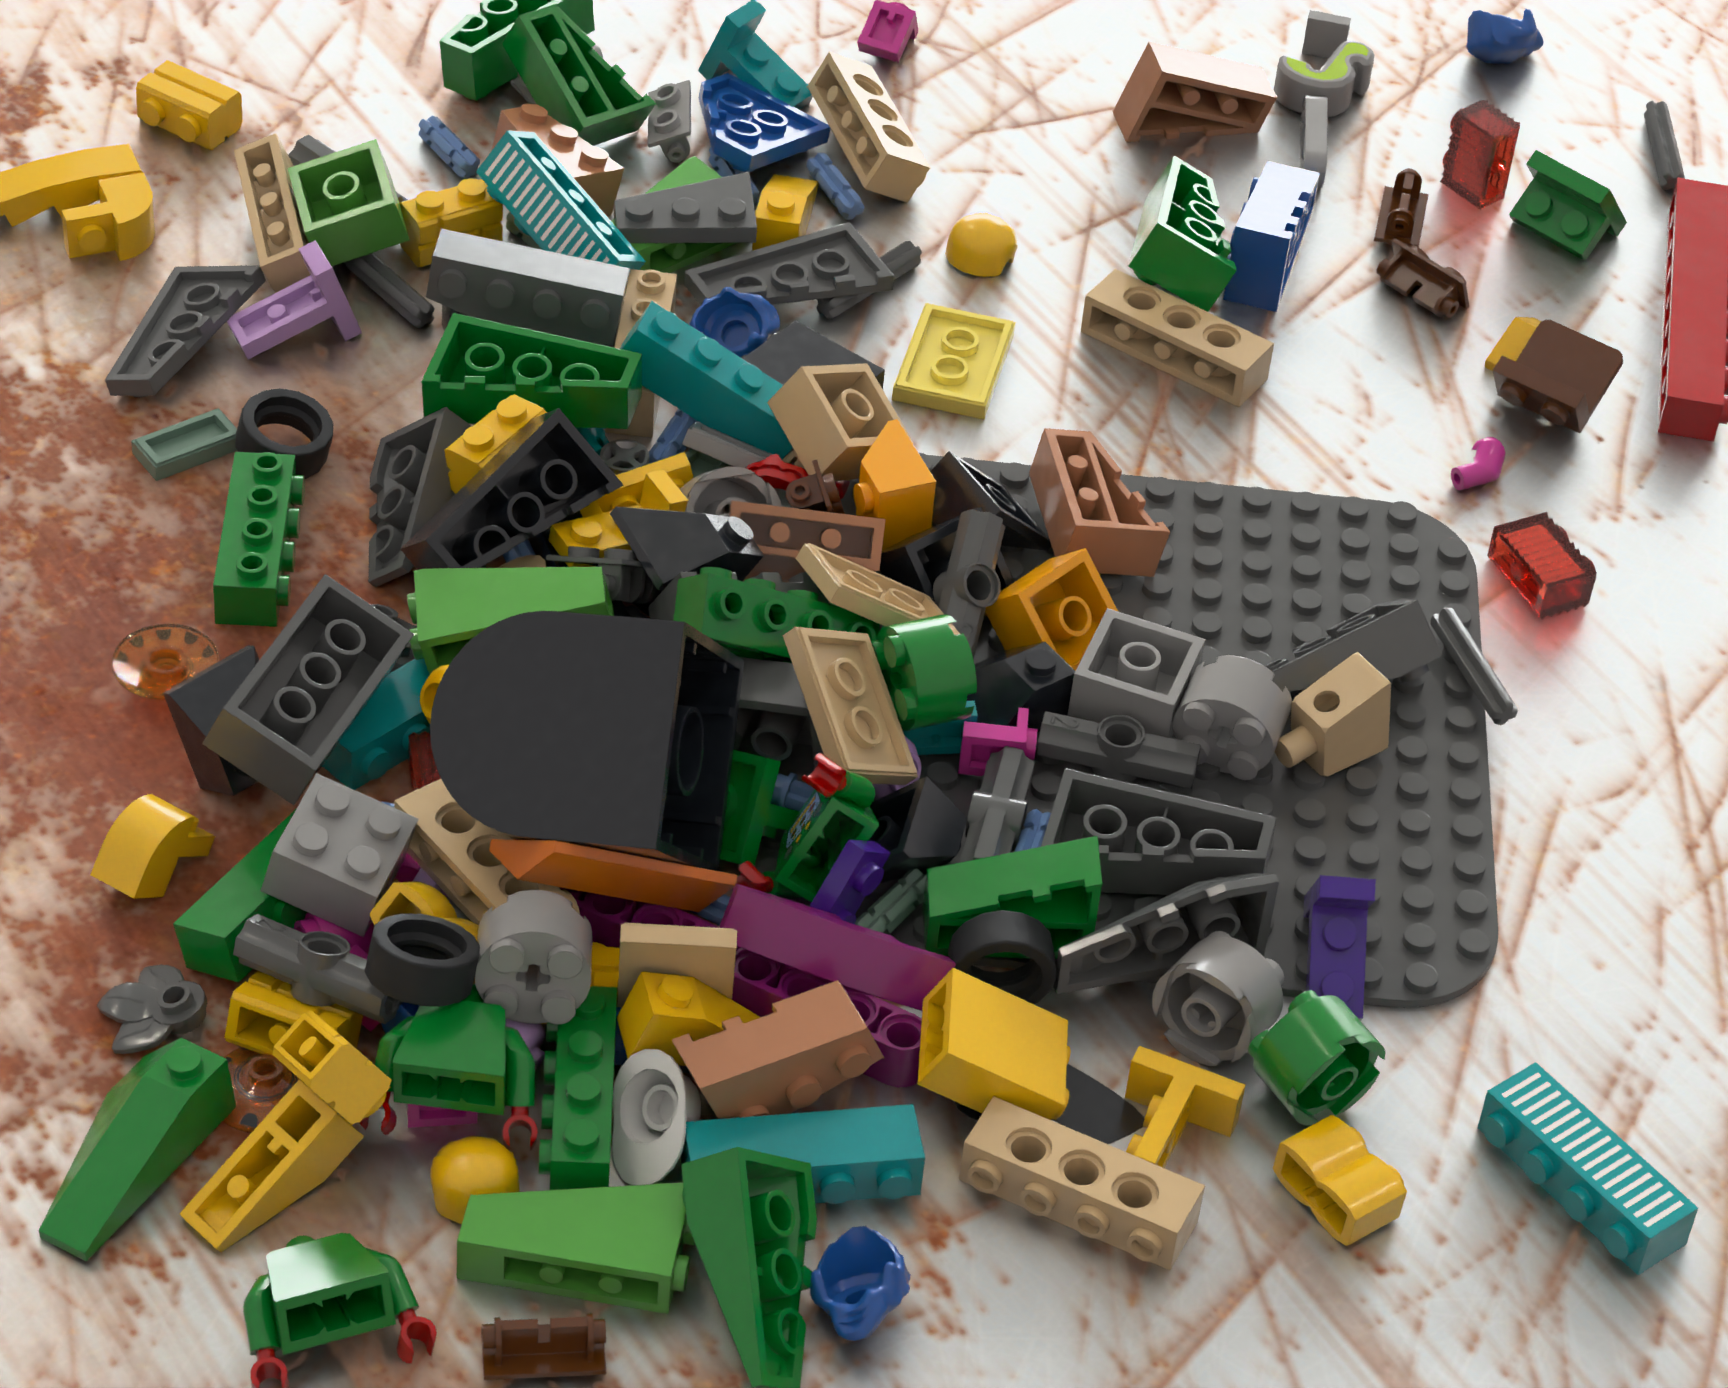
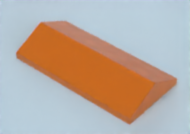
M491 839L489 851L517 880L700 912L730 891L737 882V875L560 841Z

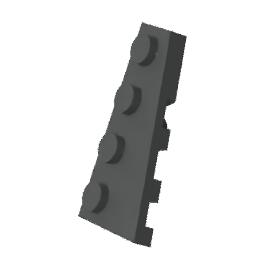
M850 222L685 271V287L700 306L705 298L718 295L724 287H731L739 293L761 295L771 305L889 291L893 290L894 285L893 273Z
M260 265L174 267L106 377L105 382L110 395L134 397L155 395L266 281Z

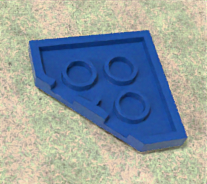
M729 73L701 82L698 100L713 154L729 161L730 166L736 170L752 172L760 167L779 162L784 158L800 152H806L808 149L828 142L831 130L828 124Z

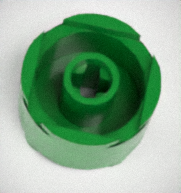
M948 614L885 626L879 631L877 639L871 641L903 731L966 719L973 713L974 706L965 708L967 695L977 691L976 671L972 652L964 633L954 635L948 624L956 621Z
M1313 990L1299 994L1289 1005L1288 1013L1271 1029L1265 1030L1254 1037L1248 1047V1052L1254 1059L1253 1067L1255 1073L1295 1120L1302 1125H1313L1319 1122L1313 1115L1328 1108L1336 1116L1353 1106L1367 1093L1380 1074L1374 1066L1377 1057L1379 1056L1385 1060L1386 1055L1381 1043L1339 997L1333 995L1319 997Z

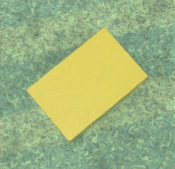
M925 303L894 383L892 400L984 420L1014 337L1016 322Z

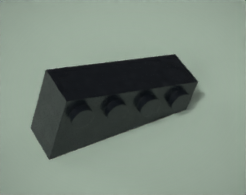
M558 408L532 418L400 550L418 570L432 568H480L510 551L518 544L540 534L567 516L587 507L602 496L622 487L623 484Z

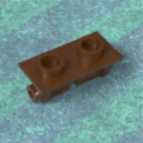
M1404 169L1397 174L1394 187L1385 186L1374 241L1387 243L1392 246V240L1396 238L1409 247L1411 245L1419 247L1429 194L1420 192L1422 178L1415 169Z
M1396 238L1392 240L1394 257L1391 260L1383 259L1376 270V273L1381 276L1382 283L1406 297L1417 285L1420 286V289L1413 295V301L1438 317H1443L1444 315L1449 318L1452 317L1459 305L1466 310L1470 307L1466 281L1457 270L1451 267L1444 268L1430 260L1428 255L1417 246L1411 245L1409 247Z
M817 460L812 461L815 474L794 480L786 489V498L791 508L845 514L832 473L822 476Z
M586 1313V1317L550 1318V1324L538 1325V1319L501 1320V1317H494V1324H482L481 1341L484 1380L606 1374L604 1343H606L605 1319H593V1313Z

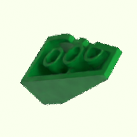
M179 1038L145 1055L107 1093L38 1230L40 1238L87 1262L237 1107L227 1059L183 1038Z
M734 1147L681 1164L684 1187L682 1197L686 1208L687 1224L752 1388H800L806 1335V1323L799 1313L801 1291L810 1289L812 1270L804 1265L806 1241L815 1239L817 1226L811 1163Z

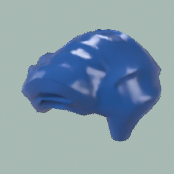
M1480 9L1473 10L1472 14L1468 17L1466 49L1482 62L1508 64L1517 61L1521 57L1530 55L1544 45L1543 37L1536 26L1530 9H1524L1523 19L1491 14Z
M724 287L718 295L704 299L702 305L693 313L690 326L709 338L716 340L720 345L741 358L765 343L769 335L779 331L780 319L776 308L761 295L739 293L731 287Z
M867 1226L852 1227L842 1234L836 1242L828 1245L817 1269L811 1272L810 1295L813 1302L825 1310L828 1316L831 1317L833 1326L839 1336L846 1340L859 1341L869 1338L877 1330L884 1318L900 1305L902 1298L909 1293L910 1286L908 1283L911 1277L903 1256L899 1254L897 1247L890 1240L882 1236L878 1231L869 1229Z

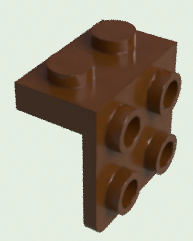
M1549 319L1543 320L1537 326L1516 361L1501 356L1492 370L1497 395L1512 405L1523 407L1543 416L1553 424L1565 426L1581 433L1622 367L1623 355L1619 350Z

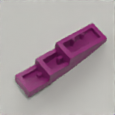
M739 884L734 886L719 928L737 930V946L832 982L839 980L841 985L920 1011L923 1008V999L956 966V963L949 957L901 943L891 935L843 921L836 914Z

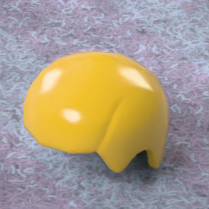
M988 213L967 215L958 220L951 229L945 255L948 262L961 272L983 277L999 276L1008 261L1009 263L1014 261L1018 248L1016 233L1001 217Z
M469 1136L455 1140L442 1147L438 1151L437 1156L433 1158L430 1180L436 1210L441 1216L459 1224L463 1222L470 1195L520 1192L519 1171L513 1153L496 1139Z

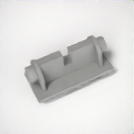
M690 79L676 84H664L656 90L648 92V96L657 104L648 115L647 145L649 148L660 145L665 156L670 161L676 163L683 161L690 153V144L686 136L691 135Z

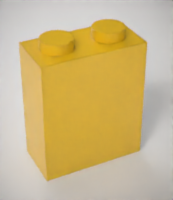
M952 968L923 999L917 1085L980 1113L984 1112L994 1096L1046 1119L1056 1120L1064 1112L1069 1100V1090L1066 1088V1069L1071 1054V1049L1067 1045L1068 1020L958 969Z

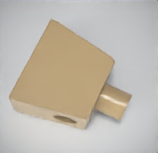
M1359 652L1352 654L1295 696L1291 703V731L1280 737L1274 751L1279 761L1284 766L1291 768L1305 760L1319 775L1328 777L1387 749L1389 744L1391 682Z

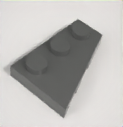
M749 172L614 200L615 226L630 243L756 242L757 224Z

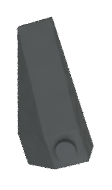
M447 407L409 424L380 440L370 475V489L377 494V503L369 508V520L377 524V532L369 541L368 582L374 587H378L410 572L414 565L400 549L455 495L450 487L448 472L451 470L447 467L444 450L462 436L471 425Z
M1418 600L1381 602L1326 630L1328 636L1303 643L1294 648L1293 653L1296 659L1288 662L1287 658H1281L1264 666L1275 674L1272 681L1283 692L1286 686L1290 692L1305 690L1356 652H1359L1387 679L1400 678L1402 683L1416 679L1429 672L1430 669L1427 663L1443 655Z
M1246 873L1196 882L1059 948L1056 963L1057 976L1053 984L1056 994L1163 976L1197 942L1207 938L1215 931H1223L1232 938L1247 943L1264 957L1279 885L1276 874Z

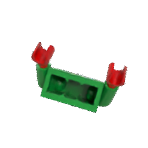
M818 753L814 757L818 761L814 771L808 776L804 774L802 776V780L815 790L781 839L776 871L761 873L750 861H746L738 867L741 874L737 877L736 884L784 899L803 897L812 902L849 839L869 841L878 828L879 823L870 808L875 797L873 784L867 778L843 769L822 753Z
M475 984L472 986L471 994L460 1003L447 1006H419L415 1016L406 1017L381 1038L374 1065L392 1080L390 1089L386 1092V1098L379 1108L385 1110V1117L381 1123V1132L384 1135L390 1134L397 1123L396 1113L388 1104L391 1092H393L394 1102L496 1115H504L505 1106H511V1117L505 1122L502 1131L505 1147L510 1150L509 1132L511 1129L523 1126L531 1133L530 1150L534 1148L537 1142L538 1130L534 1120L529 1117V1106L535 1105L534 1057L519 1031L505 1026V1009L500 1005L483 1003ZM369 1117L363 1118L359 1122L365 1130L369 1124Z
M338 1233L315 1240L306 1235L297 1236L291 1239L285 1248L271 1251L266 1255L268 1274L256 1279L243 1303L250 1355L257 1356V1362L253 1364L250 1371L252 1388H260V1384L269 1378L278 1379L282 1384V1388H289L286 1365L275 1356V1352L280 1350V1348L283 1355L392 1326L396 1324L395 1319H398L401 1325L396 1350L400 1359L405 1363L410 1364L413 1360L414 1348L411 1339L422 1341L430 1356L433 1353L437 1332L435 1325L429 1319L419 1317L415 1313L419 1305L404 1270L397 1259L390 1255L365 1248L350 1233Z

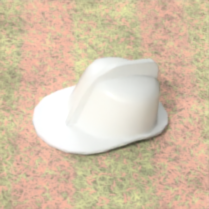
M643 1049L631 1055L620 1068L613 1087V1161L620 1178L630 1185H648L662 1181L673 1170L682 1153L686 1134V1122L699 1121L701 1117L702 1102L697 1087L689 1077L682 1074L680 1067L672 1056L658 1049Z

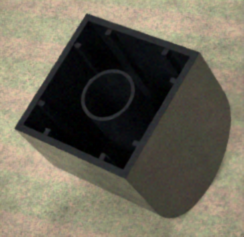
M535 611L508 617L487 627L473 637L455 656L441 679L434 698L430 722L431 747L437 771L450 795L470 816L482 824L516 839L560 841L719 871L745 661L683 621L558 611Z

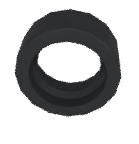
M281 388L264 390L250 397L242 408L236 431L235 447L238 452H271L295 455L296 475H304L305 479L318 473L327 461L333 439L334 423L327 409L310 396L299 391ZM268 424L288 425L301 431L310 439L311 443L301 446L282 445L268 439L258 430V427Z
M1002 910L978 915L964 922L952 935L948 947V956L956 963L955 969L1032 1004L1040 1002L1052 990L1057 976L1050 931L1038 919L1021 912ZM1000 952L1020 953L1032 958L1026 965L1004 972L984 971L973 966L977 960L989 954Z
M402 913L385 917L375 924L364 972L374 987L383 994L402 1002L420 1006H447L460 1003L471 994L480 954V945L474 935L460 925L443 918L425 914Z

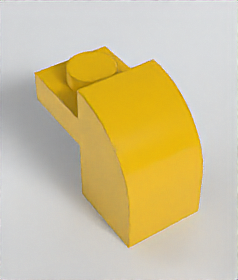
M144 173L98 180L99 204L62 210L64 248L69 259L115 250L119 260L124 261L143 253L149 248L155 237L153 193Z
M147 794L133 801L115 820L104 839L90 875L133 899L163 897L179 857L208 856L216 836L197 827L199 823L197 817L153 794Z

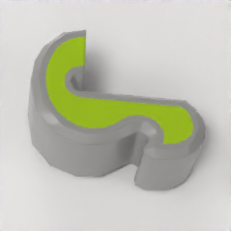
M1345 41L1338 46L1319 71L1314 70L1308 63L1283 55L1279 57L1273 89L1277 100L1289 110L1301 114L1305 95L1327 97V117H1334L1348 109L1351 103L1352 92H1356L1359 95L1367 92L1370 86L1375 54L1370 47L1362 42Z

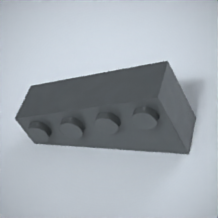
M441 229L432 256L426 298L470 317L614 348L630 268Z
M1065 768L1041 847L1098 836L1102 876L1101 893L1171 895L1199 881L1246 873H1266L1277 817Z

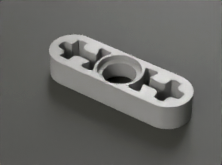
M1305 95L1300 121V169L1320 173L1317 188H1323L1327 165V97Z

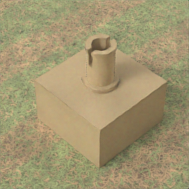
M868 363L802 366L767 402L793 447L792 452L787 454L782 461L789 464L795 462L793 465L804 468L808 475L816 473L812 461L817 460L822 476L832 473L834 481L859 479L862 459L887 422L898 419L912 441Z

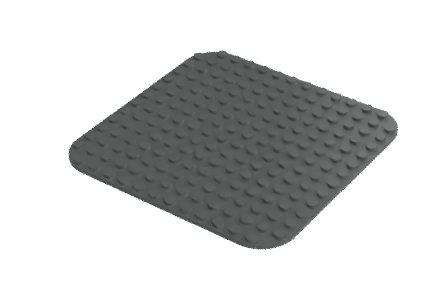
M919 453L930 471L944 457ZM967 457L961 458L1002 484L1048 536L1029 475L1031 465L1017 462L1005 463L975 460ZM1121 474L1120 480L1131 493L1139 491L1146 500L1144 510L1154 523L1163 522L1170 530V535L1154 577L1101 573L1099 575L1118 612L1206 639L1201 663L1205 661L1204 666L1215 663L1218 656L1224 655L1245 657L1262 665L1281 658H1287L1288 662L1296 659L1293 653L1294 648L1303 643L1328 636L1326 630L1381 602L1418 600L1443 656L1427 663L1430 671L1416 679L1404 683L1401 682L1400 678L1388 679L1391 682L1389 744L1387 749L1328 777L1319 775L1305 760L1288 768L1279 761L1274 752L1270 762L1264 768L1258 770L1256 777L1251 780L1238 779L1230 773L1220 772V767L1204 762L1197 765L1192 789L1136 777L1131 784L1277 817L1270 858L1265 874H1276L1279 885L1264 958L1274 960L1283 970L1284 982L1281 985L1283 996L1297 997L1306 991L1309 918L1303 917L1304 896L1320 875L1376 879L1375 902L1369 907L1367 915L1365 1005L1398 1008L1425 1007L1447 1002L1468 992L1480 982L1490 969L1498 944L1486 715L1481 702L1430 624L1431 617L1434 614L1440 613L1443 608L1454 609L1482 652L1477 570L1467 545L1445 524L1404 501L1393 503L1362 499L1355 496L1342 497L1313 494L1310 492L1264 489L1262 487H1243L1213 482H1193L1164 477ZM859 479L849 480L848 490L841 499L844 512L848 515H856L857 508L853 489L854 485L859 483ZM1010 546L1000 547L1014 582L1048 559L1055 557L1052 546L1047 551ZM989 618L984 619L982 622L973 659L974 664L1006 651ZM1303 690L1290 691L1292 701ZM1291 713L1281 736L1291 731ZM1040 731L1037 732L1036 750ZM1035 751V758L1032 760L1035 762L1034 772L1026 799L1028 801L1027 813L1034 809H1038L1042 813L1052 812L1065 768L1095 775L1092 767L1038 756ZM960 753L918 755L921 761L919 780L927 776L968 818L973 793L975 790L980 791L983 776L958 774ZM966 825L961 839L960 851L950 862H948L945 865L960 862V858L967 838L965 837ZM777 829L775 839L762 836L754 865L761 873L776 871L780 843L786 830ZM927 869L922 871V874H927ZM899 879L880 883L872 893L865 896L855 913L856 920L863 913L868 912L867 909L895 883H899ZM1101 893L1095 931L1169 895ZM803 897L788 899L810 906L812 903ZM922 902L920 905L915 906L916 909L888 935L893 936L901 943L925 950ZM983 957L973 965L1017 969L1026 965L1032 958ZM1162 976L1134 981L1157 983Z

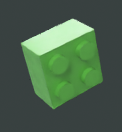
M377 139L287 168L308 242L311 243L316 240L331 266L410 240L394 183Z

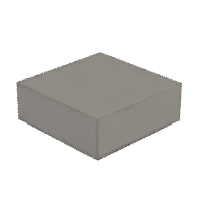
M1310 10L1302 53L1330 58L1342 42L1348 41L1352 18Z

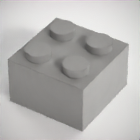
M1107 608L1074 673L1067 716L1100 723L1108 716L1127 715L1139 721L1144 727L1145 733L1172 738L1174 734L1172 726L1174 715L1196 667L1201 664L1206 639Z
M316 773L272 852L261 892L364 937L372 922L369 913L390 888L406 857L419 819Z

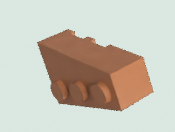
M1148 41L1112 112L1126 142H1138L1140 136L1164 134L1165 139H1178L1180 133L1201 131L1204 132L1205 136L1258 133L1277 96L1262 67Z
M523 104L519 108L501 110L491 151L507 130L535 132L607 217H611L614 200H616L624 171L621 165L609 158L605 150L592 146L579 137L575 129L562 125L549 116L548 111L539 105Z
M1044 428L1029 475L1055 557L1086 548L1098 573L1154 577L1170 535V530L1163 522L1155 524L1144 510L1146 500L1139 491L1131 493L1120 480L1122 470L1092 432Z
M731 500L729 517L740 518L751 528L754 535L753 540L764 555L745 579L755 577L761 572H779L782 581L789 582V579L794 575L806 572L796 560L804 543H811L874 572L880 570L886 519Z
M839 980L772 1004L774 1013L743 1024L739 1016L722 1021L724 1031L692 1041L689 1034L672 1039L699 1089L718 1119L790 1114L799 1108L813 1104L820 1095L849 1078L863 1074L872 1064L884 1058L871 1032Z

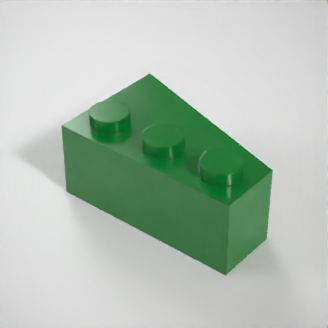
M556 4L519 15L502 42L504 49L535 103L548 111V115L562 125L575 129L578 132V136L592 146L638 131L657 104L647 94L642 97L623 78L626 73L617 64L611 67L593 49L596 43Z
M1098 836L927 869L923 899L925 950L948 956V947L952 935L964 922L983 913L1003 910L1021 912L1038 919L1051 933L1054 956L1057 959L1059 948L1095 931L1102 888ZM1000 952L985 956L1002 958H1029L1023 954L1012 952Z

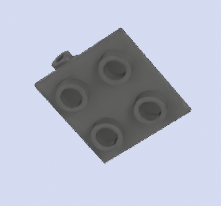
M569 546L568 556L547 555L546 560L602 567L612 601L651 604L662 592L656 589L640 561H637L633 550L606 548L604 558H599L600 549Z

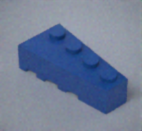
M1268 161L1260 178H1253L1248 202L1243 204L1240 218L1233 230L1230 241L1232 251L1227 259L1235 262L1237 271L1225 287L1223 300L1277 312L1314 209L1320 173Z

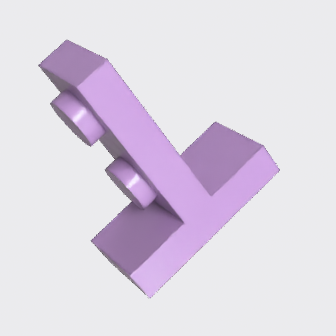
M316 240L299 248L310 276L235 313L227 320L233 335L247 359L271 349L330 317L345 341L362 333L335 272Z

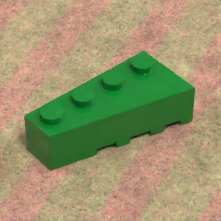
M482 0L479 13L467 14L439 40L444 87L469 99L478 100L486 97L489 92L518 77V71L504 49L502 42L519 15L556 4L588 35L595 31L593 0Z
M1173 156L1145 199L1128 267L1132 268L1135 275L1149 285L1158 284L1188 303L1207 312L1212 308L1237 271L1235 262L1227 259L1232 251L1230 243L1221 238L1225 224L1224 220L1216 213L1220 205L1212 178Z
M453 313L421 381L424 417L447 407L468 424H476L492 410H495L499 402L515 394L544 408L546 412L559 408L575 427L628 429L642 397V354Z

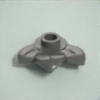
M153 965L145 967L141 971L138 982H126L114 986L99 1000L97 1007L105 1016L122 1023L112 1044V1050L115 1054H127L154 1048L160 1045L170 1033L181 1035L198 1028L206 1017L207 997L199 984L185 981L179 969L170 965Z

